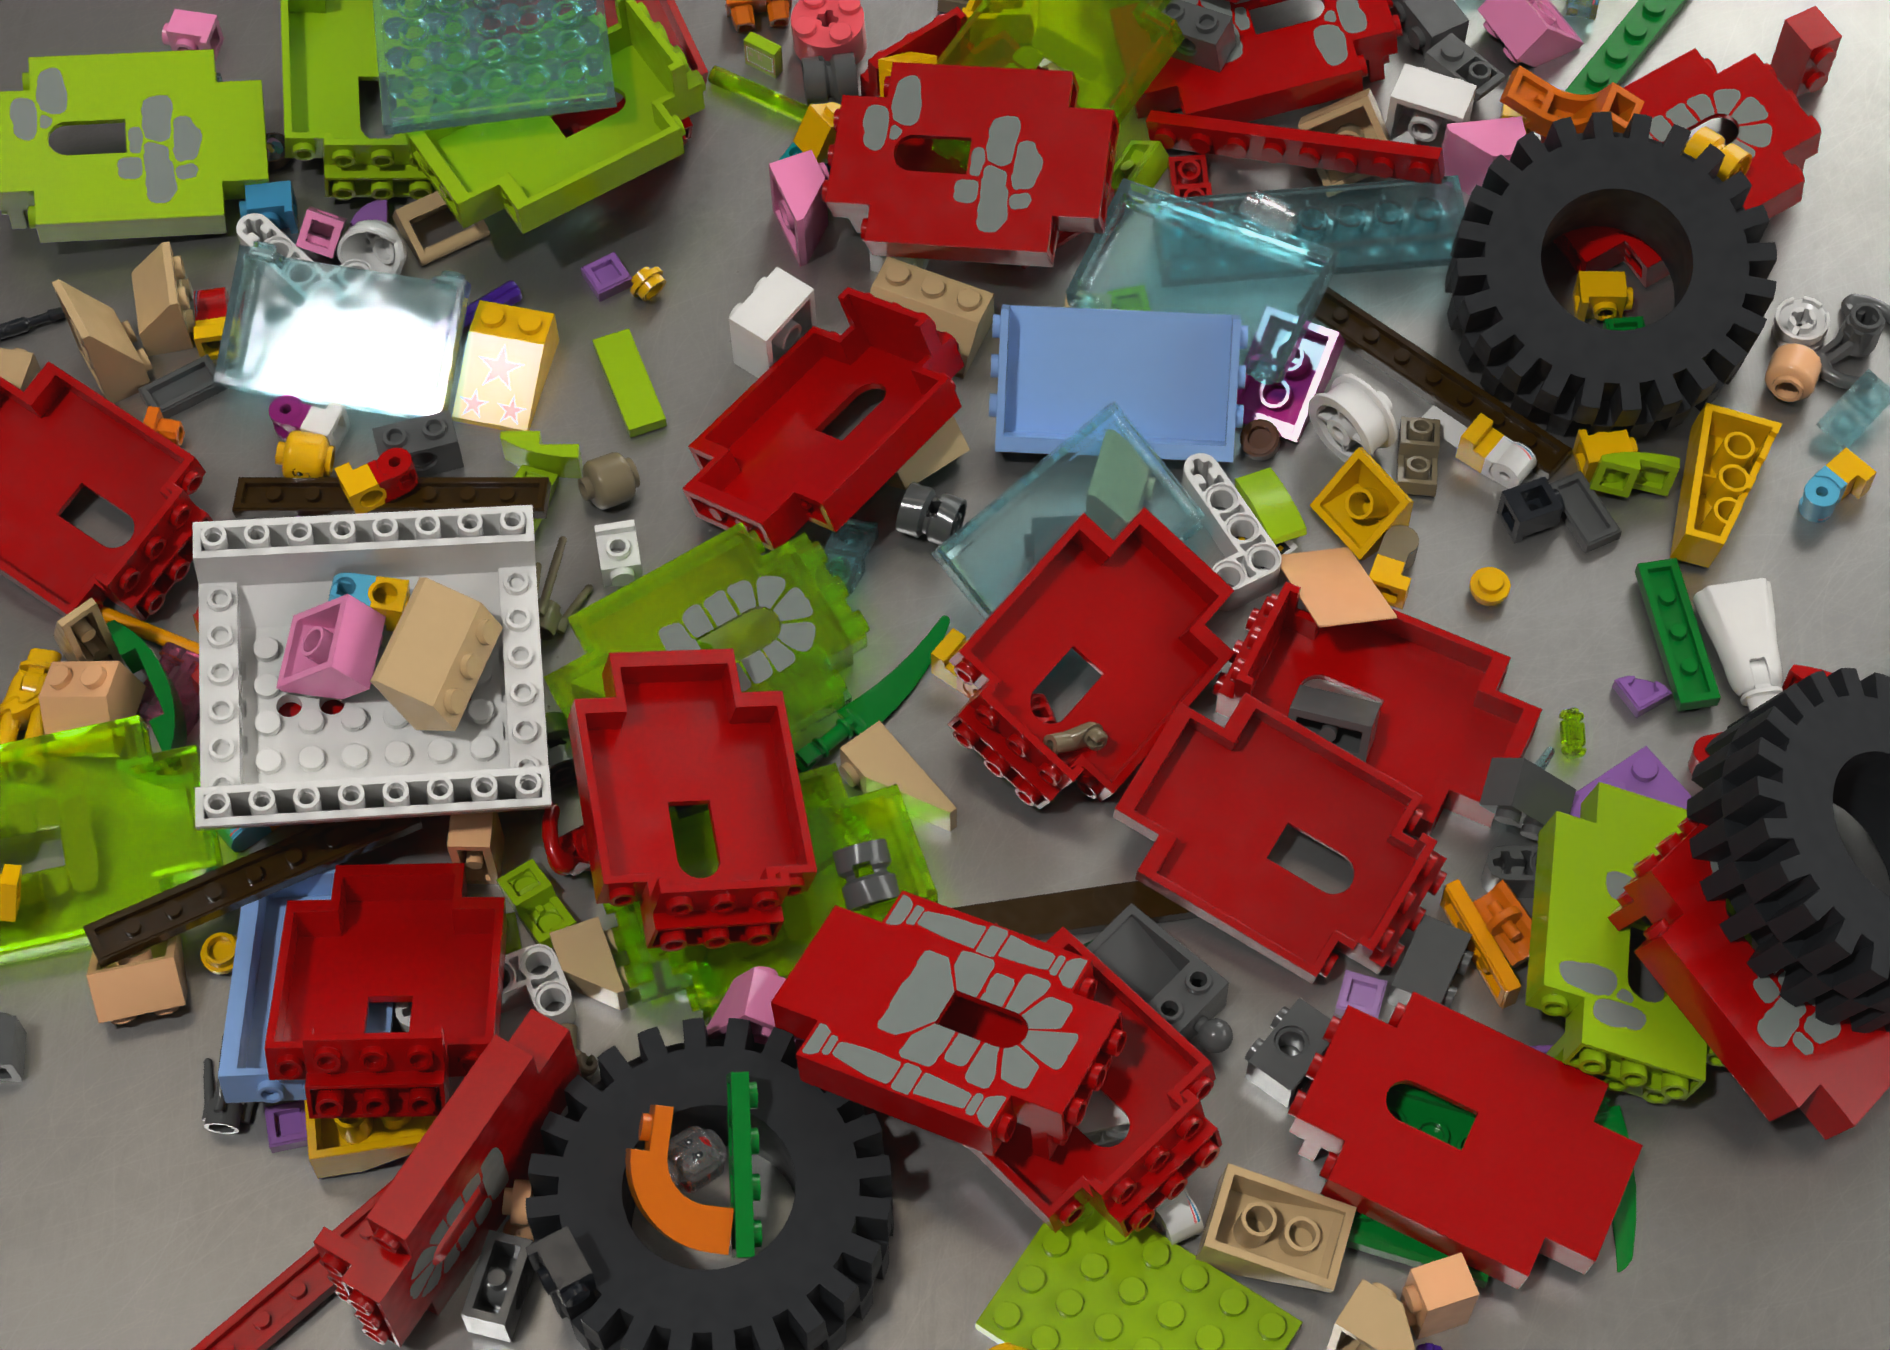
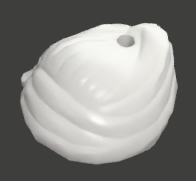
M382 220L358 221L354 226H350L342 234L337 245V255L341 264L350 259L365 260L372 267L375 281L388 282L399 277L407 260V246L399 231L391 224Z

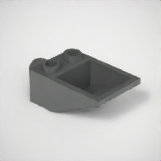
M1132 903L1086 947L1189 1042L1198 1034L1200 1045L1210 1053H1221L1229 1048L1233 1040L1232 1029L1224 1020L1214 1018L1226 1005L1229 982ZM1172 1009L1175 1010L1174 1016H1166Z

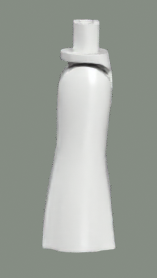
M1766 578L1709 585L1697 592L1693 597V604L1717 651L1726 678L1733 691L1739 697L1741 696V704L1748 706L1751 712L1783 691V670L1776 634L1775 607L1771 582L1767 581Z

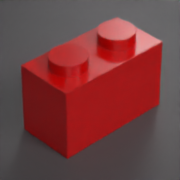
M1813 6L1785 19L1770 65L1773 67L1779 80L1787 89L1792 90L1796 97L1807 92L1814 93L1820 90L1828 81V75L1836 58L1842 35L1818 7Z

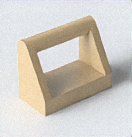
M436 191L396 209L392 216L399 232L421 266L489 236L490 231L484 219L466 230L423 249L411 225L448 208L439 193Z

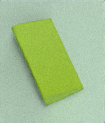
M1130 141L1114 165L1111 187L1115 190L1114 204L1133 212L1139 210L1168 167L1169 155L1161 141Z

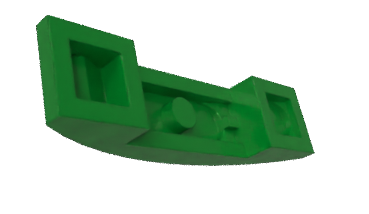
M115 620L106 623L120 656L131 672L134 674L145 669L164 714L149 720V723L162 753L175 771L182 769L187 750V726L183 706L172 680L152 650L139 636Z

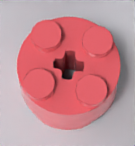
M799 0L791 14V28L794 50L800 60L805 57L822 56L825 61H830L833 54L850 52L854 53L855 64H858L863 59L867 49L864 11L860 0Z

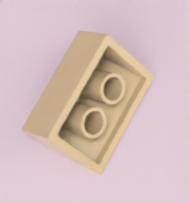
M887 256L872 284L870 293L882 300L891 303L896 302L904 308L927 314L935 322L937 331H945L951 334L959 344L958 350L965 365L955 376L964 379L993 323L994 293Z
M420 577L370 682L415 730L456 731L503 627L481 602L429 578Z

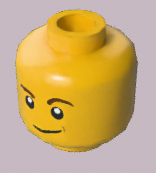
M295 430L289 433L286 442H278L275 465L282 466L284 477L318 478L331 477L335 446L329 445V441L324 435Z

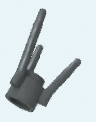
M206 1058L204 1060L203 1074L204 1110L202 1120L205 1121L204 1127L216 1133H238L240 1123L250 1124L255 1102H245L244 1105L242 1103H225L219 1079H217V1089L214 1092L213 1064L210 1058Z

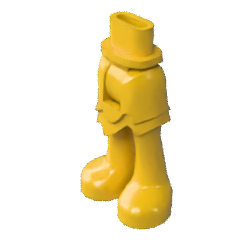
M38 648L30 649L27 660L20 662L19 669L8 687L5 698L0 704V782H7L10 773L16 782L23 785L40 783L46 778L48 761L42 756L45 733L39 694L51 663L61 661L62 655L57 651ZM27 729L21 749L14 753L18 733Z

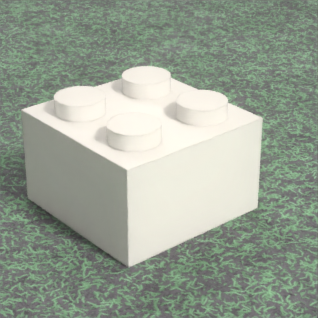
M1405 63L1389 102L1386 128L1390 141L1442 148L1447 124L1470 121L1477 85Z
M776 267L768 277H762L754 287L753 293L744 303H738L729 316L734 364L760 378L813 326L817 327L814 289L779 267Z

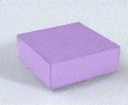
M1346 970L1334 1014L1343 1016L1347 1006L1350 1005L1378 1019L1388 981Z

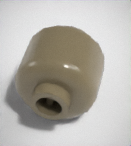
M611 452L588 460L583 466L582 478L578 479V487L585 501L591 500L597 508L603 510L632 500L635 496L636 488L640 486L638 470L632 459L629 457L624 458L617 452Z

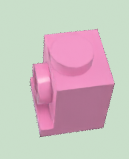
M174 9L170 22L165 23L162 30V42L164 45H170L172 51L214 49L215 61L224 40L218 17L214 14Z
M310 206L306 211L295 246L333 259L347 219Z

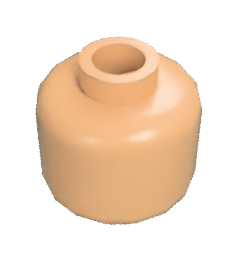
M1797 343L1778 347L1773 352L1766 371L1765 383L1767 388L1778 399L1786 402L1800 401L1808 398L1814 392L1821 372L1822 363L1820 357L1811 348Z

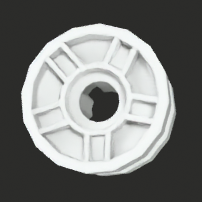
M1804 296L1803 299L1795 300L1794 297L1784 300L1777 308L1771 329L1772 340L1777 347L1797 343L1811 348L1814 352L1819 351L1823 347L1831 321L1829 312H1825L1822 308L1823 304L1807 296Z

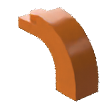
M1520 65L1512 71L1500 98V102L1526 117L1524 127L1544 137H1547L1554 121L1571 117L1577 134L1583 133L1592 113L1611 112L1613 132L1624 133L1633 114H1640L1644 104L1643 100L1614 82L1594 94L1580 95L1569 93L1552 86Z
M650 1105L649 1114L642 1113L638 1138L640 1141H645V1149L626 1148V1175L637 1207L646 1220L671 1241L698 1251L728 1255L734 1208L700 1204L690 1200L678 1190L671 1179L667 1162L674 1107Z

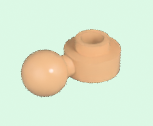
M515 1179L513 1188L505 1187L502 1215H510V1219L505 1223L503 1233L530 1239L534 1242L526 1214V1198L533 1197L530 1180Z

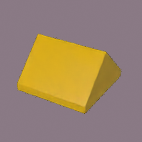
M1358 447L1309 506L1359 560H1365L1379 551L1384 535L1389 528L1396 525L1409 526L1414 502L1363 447Z

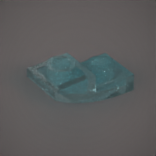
M1868 369L1816 425L1843 449L1849 448L1890 404V387Z
M850 518L837 532L832 531L813 580L814 587L831 590L836 593L852 594L866 572L865 557L879 537L878 523Z

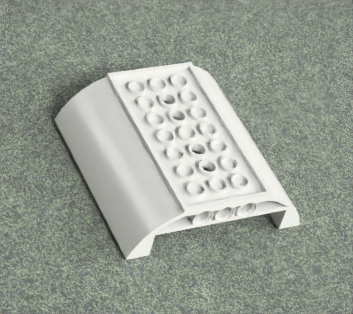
M533 505L192 522L193 562L198 580L200 787H195V828L198 831L552 809ZM339 573H357L409 580L410 597L419 578H429L481 602L503 628L456 731L415 730L373 684H371L369 690L342 700L283 692L277 689L276 686L293 616L328 602L335 575ZM386 625L383 628V641L378 650L374 671L393 634L391 631H386ZM329 700H338L344 704L343 709L336 714H326L321 710V707ZM289 702L297 703L302 707L300 712L292 717L282 716L278 712L283 704Z

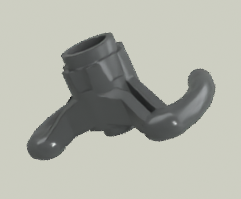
M1853 293L1849 294L1841 302V310L1844 312L1845 319L1837 336L1815 353L1820 357L1822 363L1820 378L1836 387L1850 391L1866 392L1873 386L1870 378L1847 375L1833 369L1831 365L1848 355L1863 357L1875 350L1885 321L1890 325V305L1868 295Z

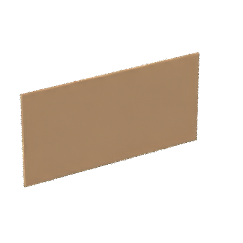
M1348 547L1281 555L1280 569L1289 583L1301 587L1299 598L1318 627L1397 618L1395 612Z

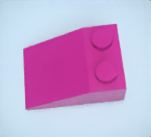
M1266 307L1244 363L1246 365L1245 389H1237V404L1244 405L1243 424L1246 425L1256 419L1268 420L1276 426L1281 438L1298 443L1310 420L1308 403L1314 395L1324 393L1341 354L1345 340L1340 332Z

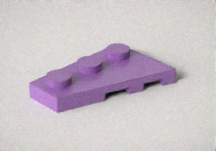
M1645 746L1575 792L1570 815L1580 818L1581 803L1598 782L1687 809V800L1692 796L1652 751Z

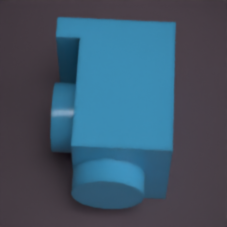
M291 180L245 185L246 201L239 202L241 218L251 213L262 214L279 229L290 228L291 234L299 233L297 200Z

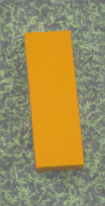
M1457 879L1446 884L1440 902L1444 913L1452 926L1472 934L1467 950L1474 952L1472 961L1499 1007L1504 1009L1515 1004L1522 987L1492 934L1487 930L1486 924L1460 880Z

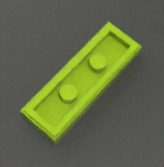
M630 329L593 339L594 350L629 437H635L666 427V417Z

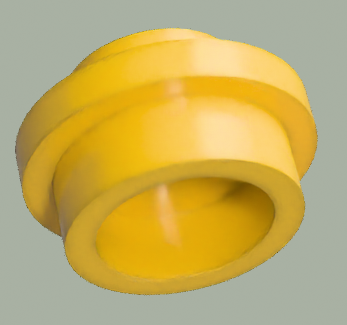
M646 266L640 269L631 279L633 285L630 293L634 297H640L644 302L650 300L666 284V280L662 277L663 271L658 266L651 269Z
M1494 567L1478 569L1472 575L1469 584L1470 592L1474 599L1484 606H1495L1508 597L1511 587L1508 576L1500 569Z
M219 932L206 939L201 948L200 957L208 971L219 975L232 972L237 937L229 933Z

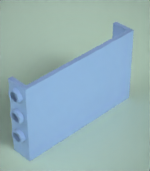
M1004 304L1001 307V315L993 314L992 338L1000 339L999 354H991L990 378H998L997 393H990L989 417H996L995 452L1098 456L1105 430L1109 429L1115 431L1149 459L1186 460L1193 454L1205 453L1212 456L1217 462H1233L1235 428L1243 427L1244 405L1237 404V389H1245L1246 365H1239L1240 349H1247L1248 325H1241L1240 315Z
M336 866L241 907L218 1079L225 1103H277L279 1101L307 1100L305 1092L306 1080H269L264 1047L287 900H331ZM395 1002L369 1003L366 1033L392 1032Z

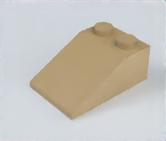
M60 279L51 282L78 349L104 397L114 404L139 393V388L151 383L147 371L153 369L144 349L136 350L132 343L137 342V338L128 320L120 322L113 308Z
M1228 1163L1217 1183L1196 1254V1260L1206 1262L1217 1269L1237 1276L1332 1293L1336 1285L1357 1207Z

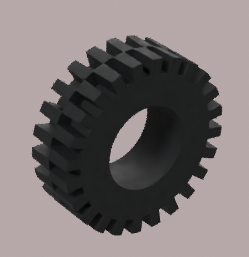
M1611 112L1592 113L1584 132L1579 134L1576 132L1571 117L1563 118L1552 123L1544 143H1541L1532 131L1517 141L1510 161L1500 154L1489 166L1482 187L1476 184L1470 195L1451 249L1450 256L1452 258L1445 279V293L1453 294L1447 311L1448 323L1451 330L1463 329L1464 331L1458 351L1465 364L1468 366L1481 360L1485 365L1480 385L1492 396L1503 387L1512 391L1514 398L1510 409L1525 418L1529 416L1534 407L1550 413L1545 431L1564 436L1572 421L1586 424L1588 435H1594L1597 432H1611L1614 426H1623L1624 430L1627 429L1629 437H1634L1635 440L1645 438L1655 421L1660 420L1665 431L1673 429L1684 422L1693 406L1701 411L1706 402L1712 403L1725 383L1728 385L1732 381L1765 326L1767 319L1763 316L1774 299L1777 282L1767 279L1777 261L1775 242L1760 243L1770 222L1763 205L1747 210L1744 209L1743 204L1752 185L1741 171L1724 182L1717 177L1725 154L1710 143L1697 159L1684 153L1691 131L1674 124L1664 143L1649 138L1652 122L1651 116L1634 113L1624 133L1613 132ZM1584 227H1610L1631 233L1653 248L1665 263L1673 282L1674 309L1657 322L1632 330H1608L1587 324L1567 312L1552 295L1543 275L1541 252L1561 235Z
M1840 668L1829 676H1826L1823 670L1815 672L1800 682L1791 685L1727 727V730L1713 738L1707 745L1705 750L1711 756L1696 765L1691 779L1703 790L1687 800V818L1705 824L1708 827L1689 839L1693 859L1717 862L1719 870L1700 881L1702 891L1707 902L1729 898L1736 914L1719 925L1730 943L1750 933L1759 946L1747 961V965L1760 979L1783 968L1786 974L1779 996L1791 1005L1797 1007L1816 997L1815 1019L1823 1023L1835 1025L1849 1018L1851 1029L1854 1032L1870 1033L1882 1026L1885 1027L1886 1032H1890V896L1873 885L1853 862L1840 838L1833 812L1834 803L1849 813L1865 829L1881 854L1890 880V677L1874 672L1860 681L1855 668Z
M704 1018L682 1020L684 1043L665 1047L657 1026L638 1033L639 1057L627 1062L616 1046L611 1047L598 1056L601 1080L593 1086L580 1075H577L567 1085L564 1093L569 1113L564 1117L549 1111L540 1129L546 1152L545 1154L532 1153L528 1166V1176L534 1197L526 1198V1214L534 1238L533 1243L568 1226L593 1273L597 1288L590 1291L589 1297L573 1307L563 1306L557 1292L550 1294L562 1319L568 1317L579 1343L586 1350H596L598 1347L602 1350H813L819 1345L825 1350H838L846 1341L847 1319L853 1315L863 1321L873 1305V1282L875 1278L881 1280L885 1278L889 1265V1236H893L894 1233L891 1164L889 1155L884 1154L883 1132L875 1112L865 1115L864 1105L801 1081L796 1059L797 1051L794 1035L774 1027L765 1045L755 1043L749 1020L729 1018L725 1039H709ZM749 1071V1082H756L758 1090L757 1109H750L751 1128L758 1127L759 1156L774 1165L790 1184L795 1194L792 1210L777 1237L760 1253L742 1263L713 1270L690 1269L672 1264L650 1251L632 1230L633 1213L636 1203L632 1197L626 1175V1148L645 1149V1141H640L638 1138L642 1113L649 1114L650 1105L674 1107L667 1162L685 1152L708 1147L704 1142H701L698 1137L699 1135L706 1137L710 1141L711 1146H728L726 1074ZM692 1139L693 1143L686 1145L684 1140Z

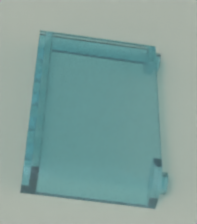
M1123 178L1108 207L1104 234L1095 233L1066 290L1068 305L1073 308L1240 315L1241 325H1248L1247 349H1240L1239 365H1246V374L1251 375L1258 382L1271 385L1284 380L1339 264V251Z
M254 241L253 247L239 245L213 380L214 383L221 387L272 397L293 395L300 401L328 405L332 401L345 405L346 409L409 419L448 410L471 290V284L464 280L465 275L452 271H442L441 276H434L432 280L286 258L276 252L277 246L266 242Z
M1114 401L1092 417L931 552V554L985 620L1067 528L1083 513L1113 539L1129 520L1145 507L1179 539L1182 537L1184 541L1194 536L1203 528L1200 520L1205 514L1117 402Z

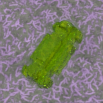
M1578 708L1562 710L1559 714V719H1563L1559 724L1561 744H1565V746L1561 748V753L1567 759L1583 757L1586 753V748H1582L1586 744L1585 725L1580 721L1584 719V714Z

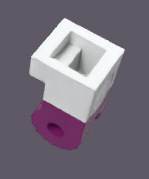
M283 395L274 399L268 410L275 432L279 438L286 441L289 433L295 430L321 434L328 439L329 445L335 446V454L351 426L345 405L332 401L329 402L326 409H322L305 403L302 404L293 395Z

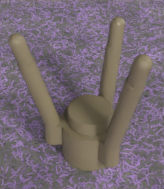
M561 536L558 540L541 598L538 599L540 639L542 640L554 639L555 633L564 635L569 621L593 590V586L587 584L563 616L560 613V605L550 600L567 542L565 536ZM536 562L537 592L539 591L542 568L539 562Z

